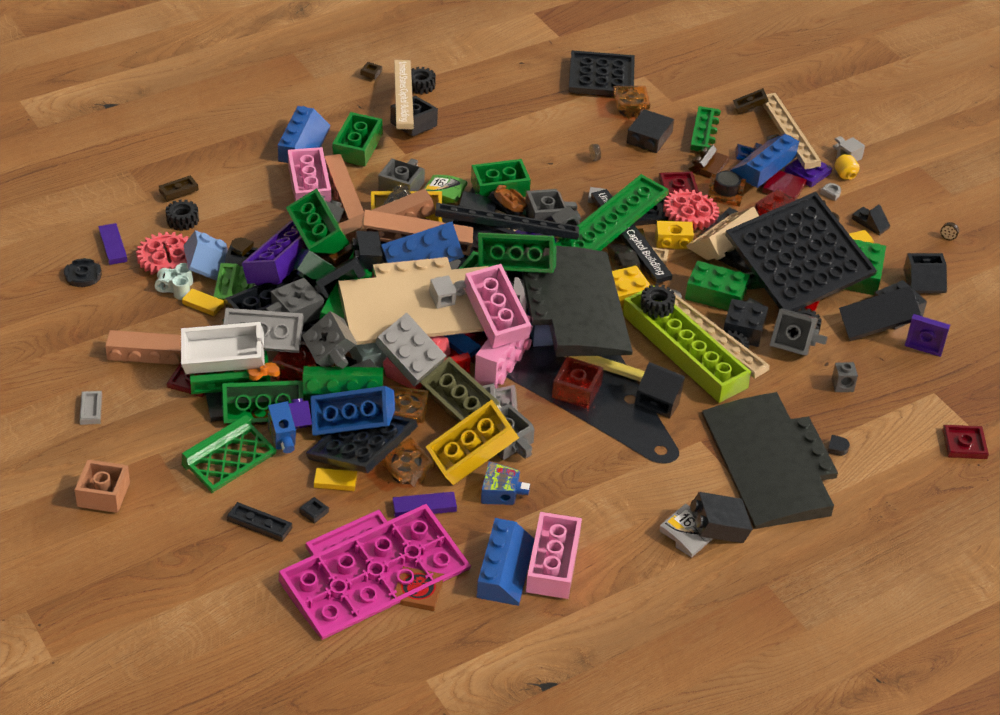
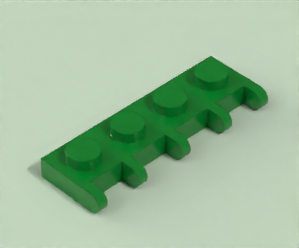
M698 106L690 150L698 152L705 146L708 148L710 146L708 144L715 143V137H711L710 134H717L718 129L712 127V124H719V119L713 116H720L721 110Z

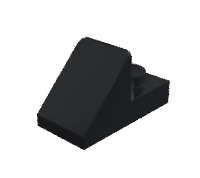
M880 204L871 210L861 207L852 214V220L878 235H881L890 228V224Z

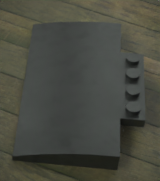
M556 246V267L553 273L522 271L532 325H549L556 357L632 355L633 351L607 252L578 247Z
M777 392L743 398L702 410V416L735 488L743 500L754 529L832 516L834 504L822 481L837 478L838 471L809 416L790 419Z

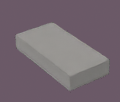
M102 391L82 392L80 425L101 424Z

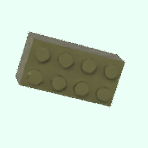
M450 357L420 382L427 395L457 423L491 399L499 409L501 408L499 401Z

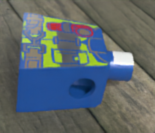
M288 401L268 405V430L274 447L277 450L282 449L284 453L293 452L296 442V429Z
M488 462L482 487L481 504L513 505L515 504L517 494L529 495L530 483L519 482V470Z

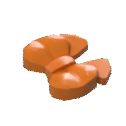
M265 363L260 368L247 369L249 378L253 381L259 380L262 376L266 375L274 377L280 375V369L276 363Z

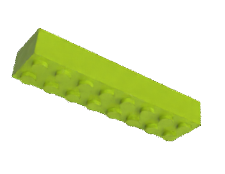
M642 291L624 299L623 316L718 403L748 389L751 371L675 304L672 313H669V316L664 314L663 318H660V315L655 318L653 314L648 316V312L645 314L641 310Z

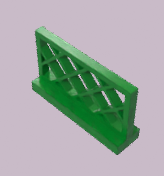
M264 350V365L268 363L266 350ZM247 369L243 372L231 370L220 374H215L214 372L197 376L190 374L191 394L221 392L222 383L271 382L270 375L262 376L259 380H251Z
M246 414L183 452L181 465L185 470L190 469L209 491L214 493L275 455L277 450L251 424L252 419ZM251 432L256 438L254 441L243 439V437ZM231 443L240 444L239 450L227 449V447ZM242 444L254 446V452L242 451ZM257 446L266 447L268 451L266 453H257L256 448ZM215 453L224 454L223 460L211 459V456ZM226 454L237 455L238 462L226 461ZM241 456L253 457V461L243 463L240 462ZM198 463L208 464L207 470L198 469L195 465ZM210 464L222 465V472L210 471ZM225 466L237 467V470L233 473L224 472ZM208 476L221 477L220 481L214 485L208 480Z

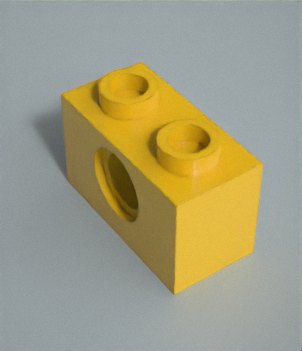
M657 221L655 231L656 248L688 249L687 244L692 242L694 238L692 222Z

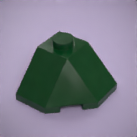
M304 248L300 250L294 265V269L298 271L296 274L305 279L307 277L317 279L336 268Z

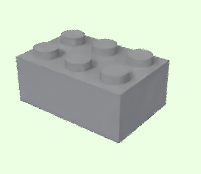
M405 313L382 332L375 342L379 349L414 387L446 358L443 351L408 313Z

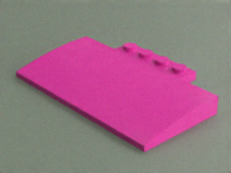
M425 504L390 521H387L381 511L377 510L306 542V549L311 557L280 570L278 581L300 613L323 640L400 603V600L441 580L444 582L471 569V565L428 505ZM403 566L423 570L426 573L425 578L431 579L430 582L398 597L395 595L397 593L395 590L397 582L407 585L414 580L413 572L409 569H402ZM428 571L441 573L444 575L436 579H433L432 576L434 574H429ZM402 573H408L412 578L409 581H402L399 577Z

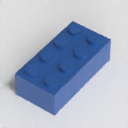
M453 221L381 244L385 263L448 257L450 262L464 257Z

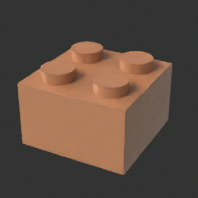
M87 460L75 488L77 507L118 513L130 484L128 465Z

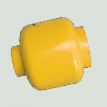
M846 154L839 156L834 165L836 172L844 180L854 179L860 169L855 158L852 155Z

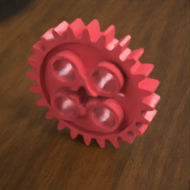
M679 189V193L674 190L673 194L669 193L665 197L663 203V212H665L666 217H669V221L692 222L694 230L697 227L700 230H703V227L708 228L711 224H714L720 213L719 207H716L717 203L713 202V198L708 199V195L702 196V192L697 194L695 190L689 192L686 189L683 192Z
M159 232L158 236L152 234L151 239L145 238V242L141 241V246H137V262L140 264V268H144L145 272L150 270L151 275L155 272L158 273L159 269H175L178 264L187 263L183 245L187 242L188 236L183 238L182 234L176 236L175 232L171 235L168 232L165 235Z

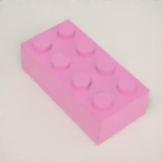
M322 147L288 150V168L294 201L317 188L320 194L325 196L324 200L330 202L331 188Z
M502 264L466 273L464 280L466 288L464 289L492 348L527 339L531 324Z
M526 315L531 324V317ZM532 325L527 339L492 348L489 340L484 343L476 354L475 380L481 386L494 383L497 389L500 384L504 383L507 374L513 371L516 362L521 360L524 351L528 350L531 346L530 334L533 328Z
M540 512L527 575V593L569 599L582 518Z

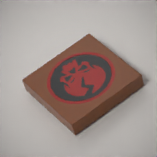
M403 566L402 569H409L413 572L414 580L407 585L397 582L395 588L397 593L395 595L398 597L430 582L431 579L425 578L426 573L423 570ZM428 571L429 574H434L432 576L433 579H436L444 575L441 573ZM402 573L399 578L402 581H409L412 577L408 573ZM443 580L400 600L398 604L435 611Z

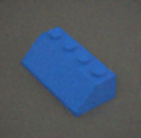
M297 106L278 143V162L288 163V150L319 148L322 146L330 129V124L314 108Z
M787 134L770 139L730 171L737 173L743 181L758 188L796 158L799 141Z
M387 386L311 396L312 435L318 436L389 426L395 412L394 390Z
M495 518L478 578L477 598L519 606L535 539L517 522Z

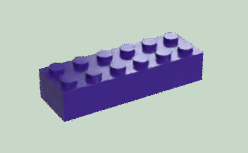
M293 221L288 222L242 262L247 284L281 283L294 270L300 250L302 248L309 250Z

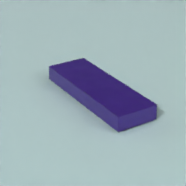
M117 224L98 226L109 265L128 262Z
M454 492L392 498L395 517L425 504L428 505L433 514L457 512Z

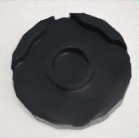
M82 258L72 261V264L67 265L64 269L65 280L72 286L88 287L96 284L101 279L102 270L99 263H95L92 259Z

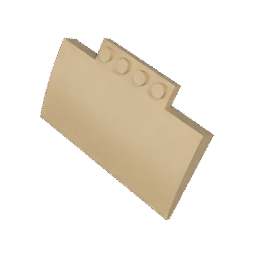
M448 257L373 264L374 278L339 281L338 292L345 321L357 342L356 345L375 343L377 337L405 313H408L429 337L484 331L466 291L462 296L456 295L455 305L437 309L429 289L430 279L449 275L454 284L457 281L465 280L466 273L488 268V266L451 270Z

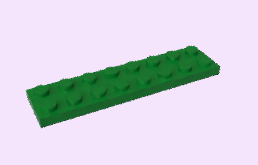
M640 174L578 225V240L562 238L555 244L556 246L601 251L668 195L669 189Z

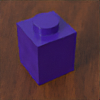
M302 398L291 400L289 407L295 429L310 427L312 421L308 401H303Z

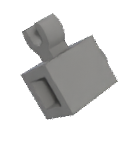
M841 136L835 138V141L838 142L833 145V148L838 150L836 158L846 154L852 155L856 161L862 159L865 148L864 144L854 137L846 141Z
M449 275L430 279L429 293L436 308L455 305L456 295L462 296L465 294L464 288H466L464 280L453 284Z

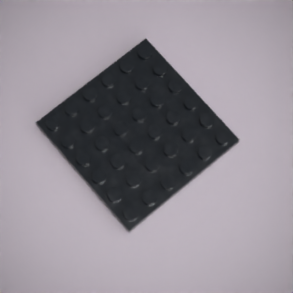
M816 191L730 228L725 232V236L779 309L783 308L795 312L874 276L877 272L873 264Z

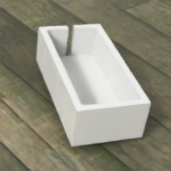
M260 322L181 329V365L185 374L254 369L264 365V332Z

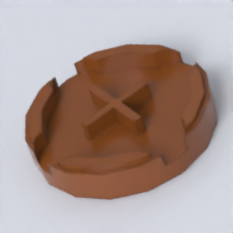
M499 185L495 189L494 196L503 206L515 212L524 211L527 204H525V199L519 192L514 189L508 190L505 185Z

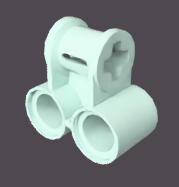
M180 263L175 269H159L157 273L158 280L155 281L154 286L157 291L174 293L176 299L182 300L193 284L192 271L188 269L187 263Z

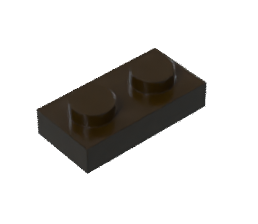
M764 88L737 98L733 102L738 114L757 106H762L769 102Z
M714 145L708 148L705 146L698 151V156L692 159V164L688 168L690 172L695 173L707 165L717 151Z
M191 175L159 185V192L166 201L199 190L198 184Z

